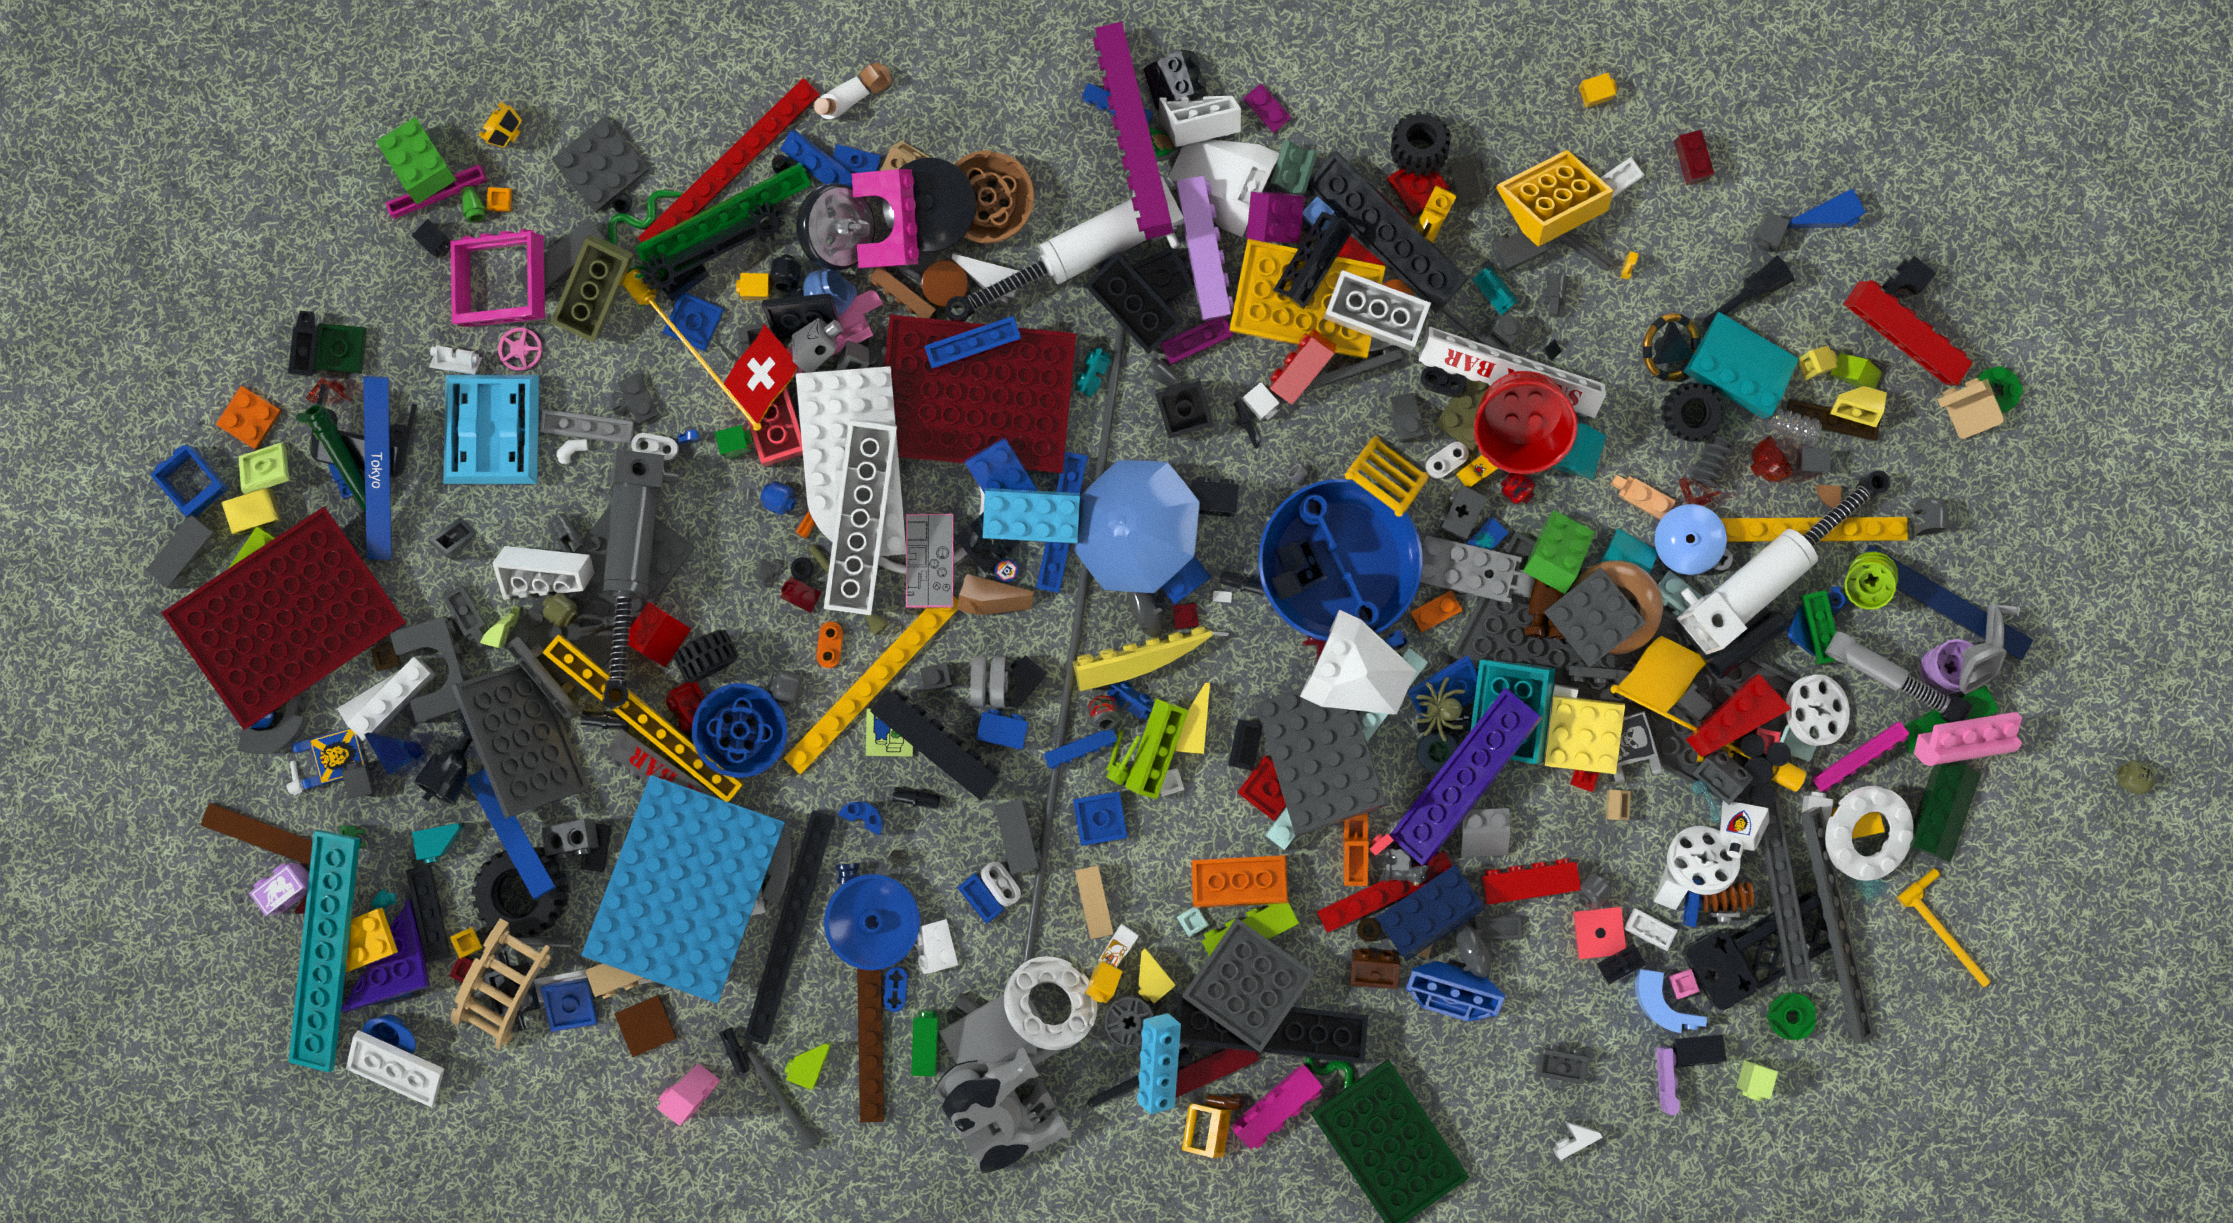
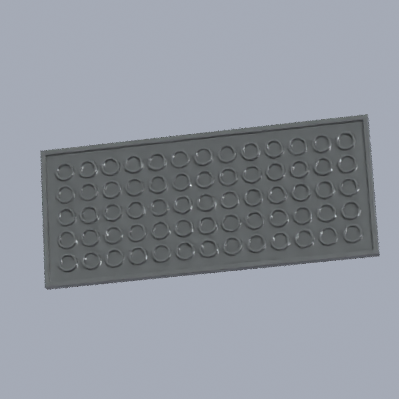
M1515 531L1504 553L1522 557L1519 570H1524L1535 541ZM1581 566L1576 579L1587 569ZM1573 582L1572 585L1569 587V589L1567 590L1566 593H1568V592L1571 590V588H1572L1574 582ZM1512 593L1511 604L1483 597L1479 598L1449 656L1460 660L1468 655L1477 671L1480 659L1556 668L1554 684L1578 688L1577 698L1624 703V716L1645 711L1663 769L1722 800L1693 775L1694 771L1702 763L1696 762L1698 753L1685 740L1693 730L1616 692L1613 694L1610 689L1614 683L1611 680H1608V684H1596L1594 679L1585 678V682L1570 681L1571 677H1564V668L1568 666H1589L1566 639L1546 638L1547 616L1544 617V627L1546 630L1544 638L1524 636V629L1532 624L1534 617L1528 615L1529 597ZM1634 599L1628 600L1634 608L1637 607V602ZM1663 609L1662 620L1657 632L1644 646L1625 654H1606L1591 667L1632 672L1647 647L1660 636L1697 654L1698 652L1676 624L1678 622L1677 616ZM1752 656L1723 679L1716 677L1705 664L1698 671L1691 684L1697 686L1696 692L1701 691L1709 697L1710 700L1708 702L1715 711L1747 679L1757 674H1760L1785 702L1790 688L1797 680ZM1803 686L1800 689L1801 697H1803L1806 691ZM1676 704L1667 711V713L1697 728L1704 722V719L1695 721ZM1786 713L1758 728L1781 732V740L1785 727L1788 724ZM1755 729L1752 730V731H1750V732L1747 733V734L1754 733V732H1755ZM1747 734L1734 740L1733 746L1741 749V740ZM1731 751L1730 753H1733L1732 759L1744 768L1749 758ZM1762 753V754L1760 755V756H1764V757L1767 758V754H1763V753ZM1750 783L1749 794L1741 799L1735 798L1733 802L1748 804L1752 791L1757 785Z

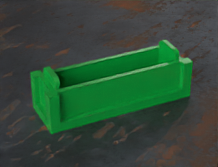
M1824 590L1799 596V600L1803 602L1815 652V665L1836 661L1825 653L1836 633L1827 591Z

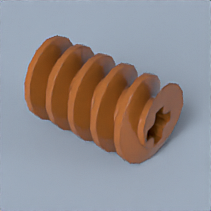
M1736 882L1734 886L1731 884L1726 890L1717 894H1701L1705 913L1708 912L1709 906L1713 907L1714 912H1718L1719 906H1722L1723 911L1727 912L1728 905H1731L1733 912L1737 911L1738 905L1741 906L1743 912H1746L1747 905H1750L1752 908L1754 904L1753 887L1750 882H1745L1744 885L1741 882Z

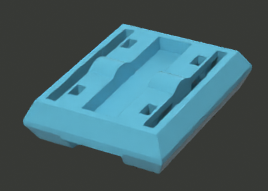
M446 375L443 484H538L539 375ZM519 386H525V427H523V420L519 418V410H521ZM463 395L466 396L468 404H462ZM513 395L516 399V404H511ZM523 433H525L524 472H518V468H520V462H518V457H520L518 442H523ZM458 436H459V450H458V448H457V445H458ZM461 452L465 453L467 457L466 462H461ZM510 452L513 453L515 462H510Z

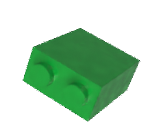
M921 1010L919 1014L913 1017L911 1076L935 1077L939 1072L941 1015L935 1014V1010Z

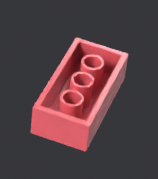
M787 385L771 403L760 422V430H753L754 426L747 419L761 464L764 467L803 455L800 421Z

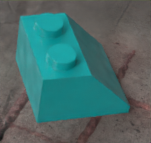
M1577 422V436L1571 450L1559 463L1554 466L1552 465L1551 468L1593 480L1606 435L1588 425Z
M1617 528L1597 564L1610 560H1622L1638 565L1650 573L1658 553L1654 548Z

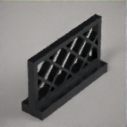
M1807 892L1798 897L1803 928L1804 926L1815 928L1812 940H1806V944H1810L1808 956L1809 960L1832 948L1830 942L1824 945L1816 943L1819 931L1828 932L1818 896ZM1816 910L1819 915L1816 925L1805 923L1808 913ZM1775 912L1730 936L1750 973L1755 978L1758 984L1757 989L1785 975L1784 967L1775 966L1779 953L1782 954L1779 937L1775 949L1764 946L1768 936L1771 934L1779 936ZM1750 946L1758 947L1755 960L1748 959L1743 950ZM1763 949L1774 952L1771 964L1760 962ZM1758 965L1769 968L1767 977L1761 981L1756 976Z

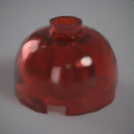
M1769 435L1759 441L1753 448L1751 454L1753 464L1750 465V468L1756 477L1762 476L1768 482L1779 483L1795 474L1792 472L1793 469L1784 453L1781 452L1779 447H1776L1775 444L1777 442L1772 435Z

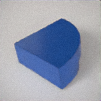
M694 429L686 431V434L679 433L677 440L678 444L701 441L700 433Z

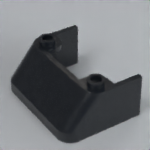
M321 384L317 404L322 405L324 408L326 407L329 394L326 384ZM412 404L407 426L400 424L390 426V467L392 478L401 476L406 468L418 416L416 404ZM327 409L331 415L330 419H333L335 424L338 425L336 413ZM337 430L360 471L365 472L364 435ZM311 432L310 453L313 459L318 462L335 465L321 441L316 439L313 432Z

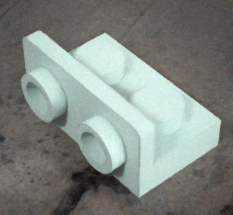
M1670 570L1667 571L1657 584L1662 594L1663 607L1669 606L1674 610L1672 614L1677 617L1690 606L1681 594L1684 589L1689 588L1697 599L1703 597Z

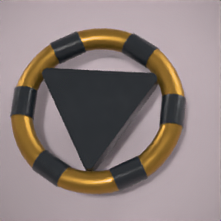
M1669 313L1659 317L1651 324L1644 337L1642 349L1645 365L1654 377L1663 381H1675L1687 375L1683 371L1700 344L1699 332L1692 320L1679 313ZM1675 322L1688 329L1691 336V350ZM1666 323H1668L1664 335L1662 337H1659L1655 341L1654 349L1656 351V355L1653 360V338L1656 332L1659 329H1661ZM1688 359L1680 369L1672 373H1667L1655 365Z

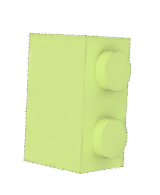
M1744 1060L1736 1088L1743 1090L1742 1095L1762 1102L1763 1098L1771 1099L1778 1071Z

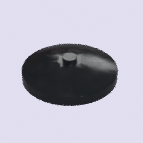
M920 158L902 166L900 169H912V176L914 178L913 194L916 203L915 223L917 225L918 250L921 252H939L957 244L970 230L976 215V196L968 177L954 164L939 158ZM883 198L884 218L892 232L894 213L891 205Z

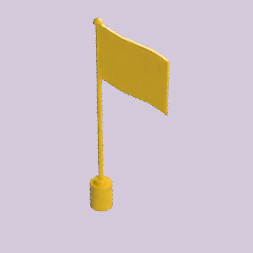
M1660 636L1647 647L1632 672L1619 685H1612L1610 690L1613 694L1616 692L1694 731L1697 727L1667 713V711L1684 695L1698 671L1706 663L1699 654ZM1729 743L1725 745V747L1747 757L1741 749ZM1789 762L1783 766L1772 764V781L1794 792L1800 789L1806 778L1805 770Z

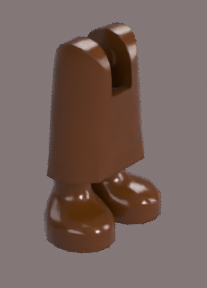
M1538 579L1535 580L1528 615L1534 617L1532 624L1524 629V636L1533 638L1545 637L1544 617L1547 615L1544 611L1564 596V593L1553 587H1546V584ZM1548 618L1546 638L1566 639Z

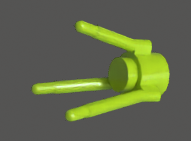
M1123 731L1118 732L1117 741L1106 768L1109 771L1106 777L1121 786L1129 777L1131 769L1129 770L1126 764L1141 738L1137 735L1122 762L1117 761L1115 764Z

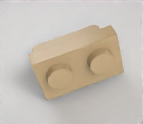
M1975 378L1965 382L1966 388L1957 391L1956 387L1942 392L1944 397L1937 399L1941 408L1946 406L1956 432L1961 439L2004 422V416L1988 379L1979 381V378Z

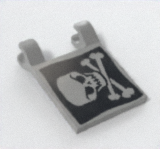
M1645 711L1624 716L1616 774H1614L1615 782L1617 784L1625 782L1626 774L1622 765L1649 759L1654 775L1662 773L1663 765L1658 755Z

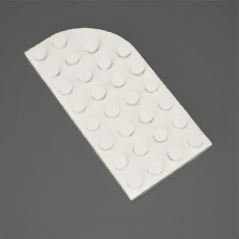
M891 366L796 373L807 504L817 527L831 542H833L849 419L896 426ZM897 435L895 436L879 556L906 554Z

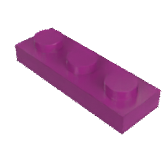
M1221 317L1205 322L1160 343L1171 366L1233 337V333L1229 332L1230 326L1226 318Z

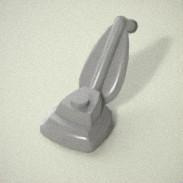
M1996 603L1988 605L1985 643L1970 646L1962 653L1963 662L1959 689L1964 694L1980 688L1999 674L2007 652L2003 648L2004 623L2002 614L2019 617L2020 606Z

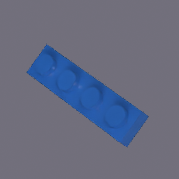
M795 129L790 131L780 148L781 151L795 162L801 163L804 169L822 183H841L853 187L852 174Z
M1014 316L925 345L924 347L930 365L934 369L1020 340L1021 336Z

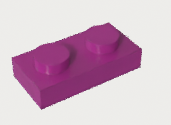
M1261 83L1243 98L1245 103L1273 134L1291 120V116Z

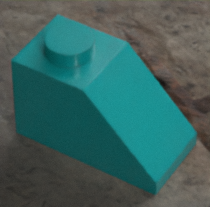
M455 823L412 832L416 859H424L425 864L439 861V856L447 854L464 829V823Z

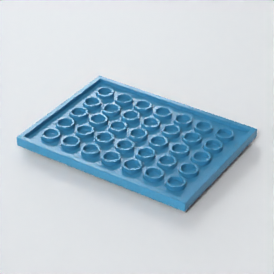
M650 775L581 956L718 1004L785 822Z

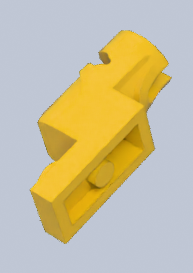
M1437 185L1415 226L1432 243L1457 197L1456 194Z

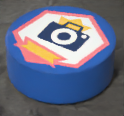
M1002 559L995 566L996 577L1006 583L1015 580L1018 575L1017 564L1011 559Z

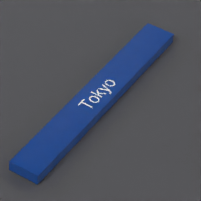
M364 376L367 559L391 560L389 377Z

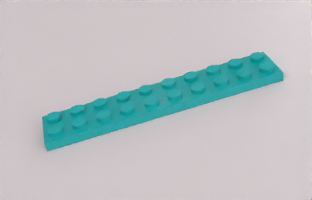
M315 830L288 1062L329 1073L334 1071L360 838L324 830Z

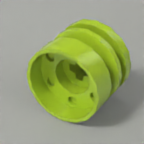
M1877 551L1865 552L1857 556L1851 562L1844 582L1845 592L1849 600L1856 606L1866 610L1878 609L1887 605L1896 591L1899 579L1898 568L1891 558ZM1869 574L1877 577L1876 581H1873L1871 577L1868 578Z

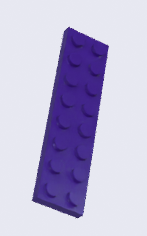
M1504 688L1389 836L1422 866H1426L1543 717L1509 689Z

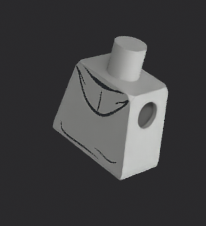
M817 318L792 335L793 362L806 373L814 372L835 352L836 336L843 331L840 323L833 320L827 324L822 319Z

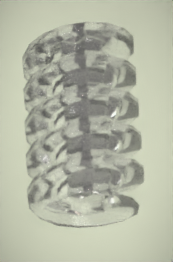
M1776 408L1770 418L1767 431L1769 433L1771 430H1774L1775 438L1780 433H1783V440H1787L1789 435H1791L1792 443L1801 438V446H1804L1808 440L1809 448H1813L1819 439L1822 424L1816 418L1812 420L1808 416L1801 418L1799 413L1792 415V412L1789 410L1783 412L1782 408Z

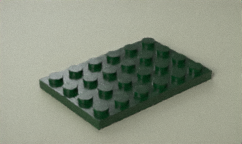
M1389 1059L1310 1112L1385 1223H1406L1470 1178Z

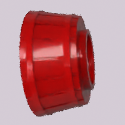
M1532 371L1513 372L1496 380L1485 392L1475 416L1474 438L1481 454L1495 467L1515 474L1538 473L1559 463L1571 450L1577 436V416L1569 398L1552 379Z

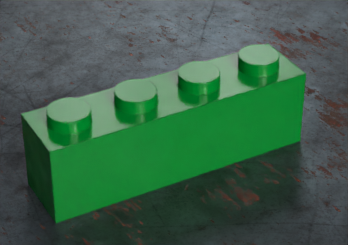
M1986 685L1970 693L1958 696L1973 705L1966 720L1993 716V713L1999 710ZM1934 709L1903 725L1909 733L1907 735L1908 738L1903 742L1910 754H1914L1918 734L1932 732L1934 725L1948 723L1940 718V712Z

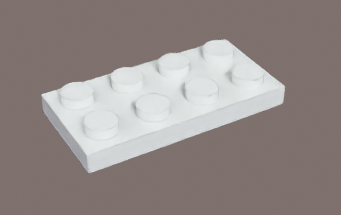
M359 1030L353 1036L346 1065L347 1070L430 1107L436 1102L444 1073V1068Z

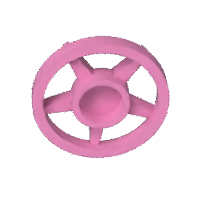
M514 328L502 336L498 345V354L503 364L515 371H526L534 367L540 360L542 344L539 337L533 331L527 328ZM523 332L520 340L513 342L507 338L513 333ZM527 333L535 338L538 347L529 346L525 342ZM506 341L511 345V352L504 358L502 349ZM531 351H538L534 361L527 365L525 357ZM516 357L521 360L524 367L512 366L507 361Z

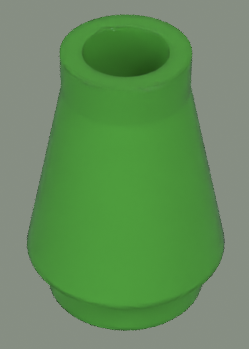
M473 186L462 188L463 216L471 223L482 221L485 218L486 209Z

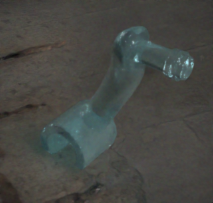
M1696 781L1691 785V790L1696 797L1700 794L1703 795L1711 810V820L1714 823L1719 822L1720 812L1718 805L1709 794L1706 785L1702 781Z

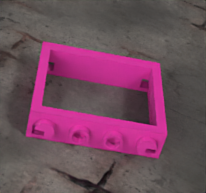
M520 229V233L502 231L500 235L496 236L493 234H480V238L463 236L461 240L451 241L452 324L461 327H476L545 319L544 236L534 233L533 229ZM527 245L528 306L471 312L470 252Z

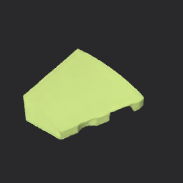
M515 606L484 634L480 643L504 649L510 627L516 628L521 607Z

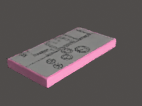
M906 514V608H953L954 515Z

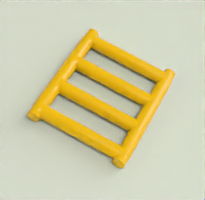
M1374 436L1348 468L1345 478L1355 481L1394 510L1396 516L1401 517L1427 482L1429 474L1420 471L1382 443L1379 436ZM1375 449L1417 480L1414 482L1373 451ZM1368 459L1372 463L1377 465L1379 468H1381L1383 471H1385L1399 483L1408 488L1409 491L1406 492L1405 490H1403L1393 481L1388 479L1386 476H1384L1382 473H1380L1378 470H1376L1374 467L1368 464L1366 460ZM1362 470L1364 473H1366L1372 479L1377 481L1379 484H1381L1395 496L1400 498L1402 501L1400 503L1396 501L1382 489H1380L1367 478H1365L1363 475H1361L1358 471Z

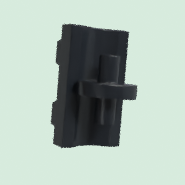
M1632 944L1596 965L1609 986L1646 966V963L1635 944Z

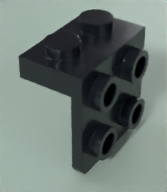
M1180 49L1144 68L1156 109H1159V98H1166L1167 101H1181V97L1202 98L1208 95L1205 78L1201 75L1199 69V59L1193 51Z

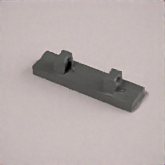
M517 636L504 646L564 718L571 716L579 709L567 695L574 688L571 682L568 680L559 686L538 661L537 657L544 652L539 644L529 650Z

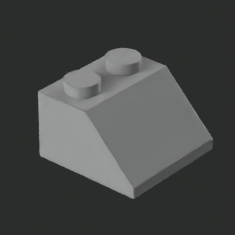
M1509 808L1471 809L1459 824L1461 857L1508 855L1510 841Z

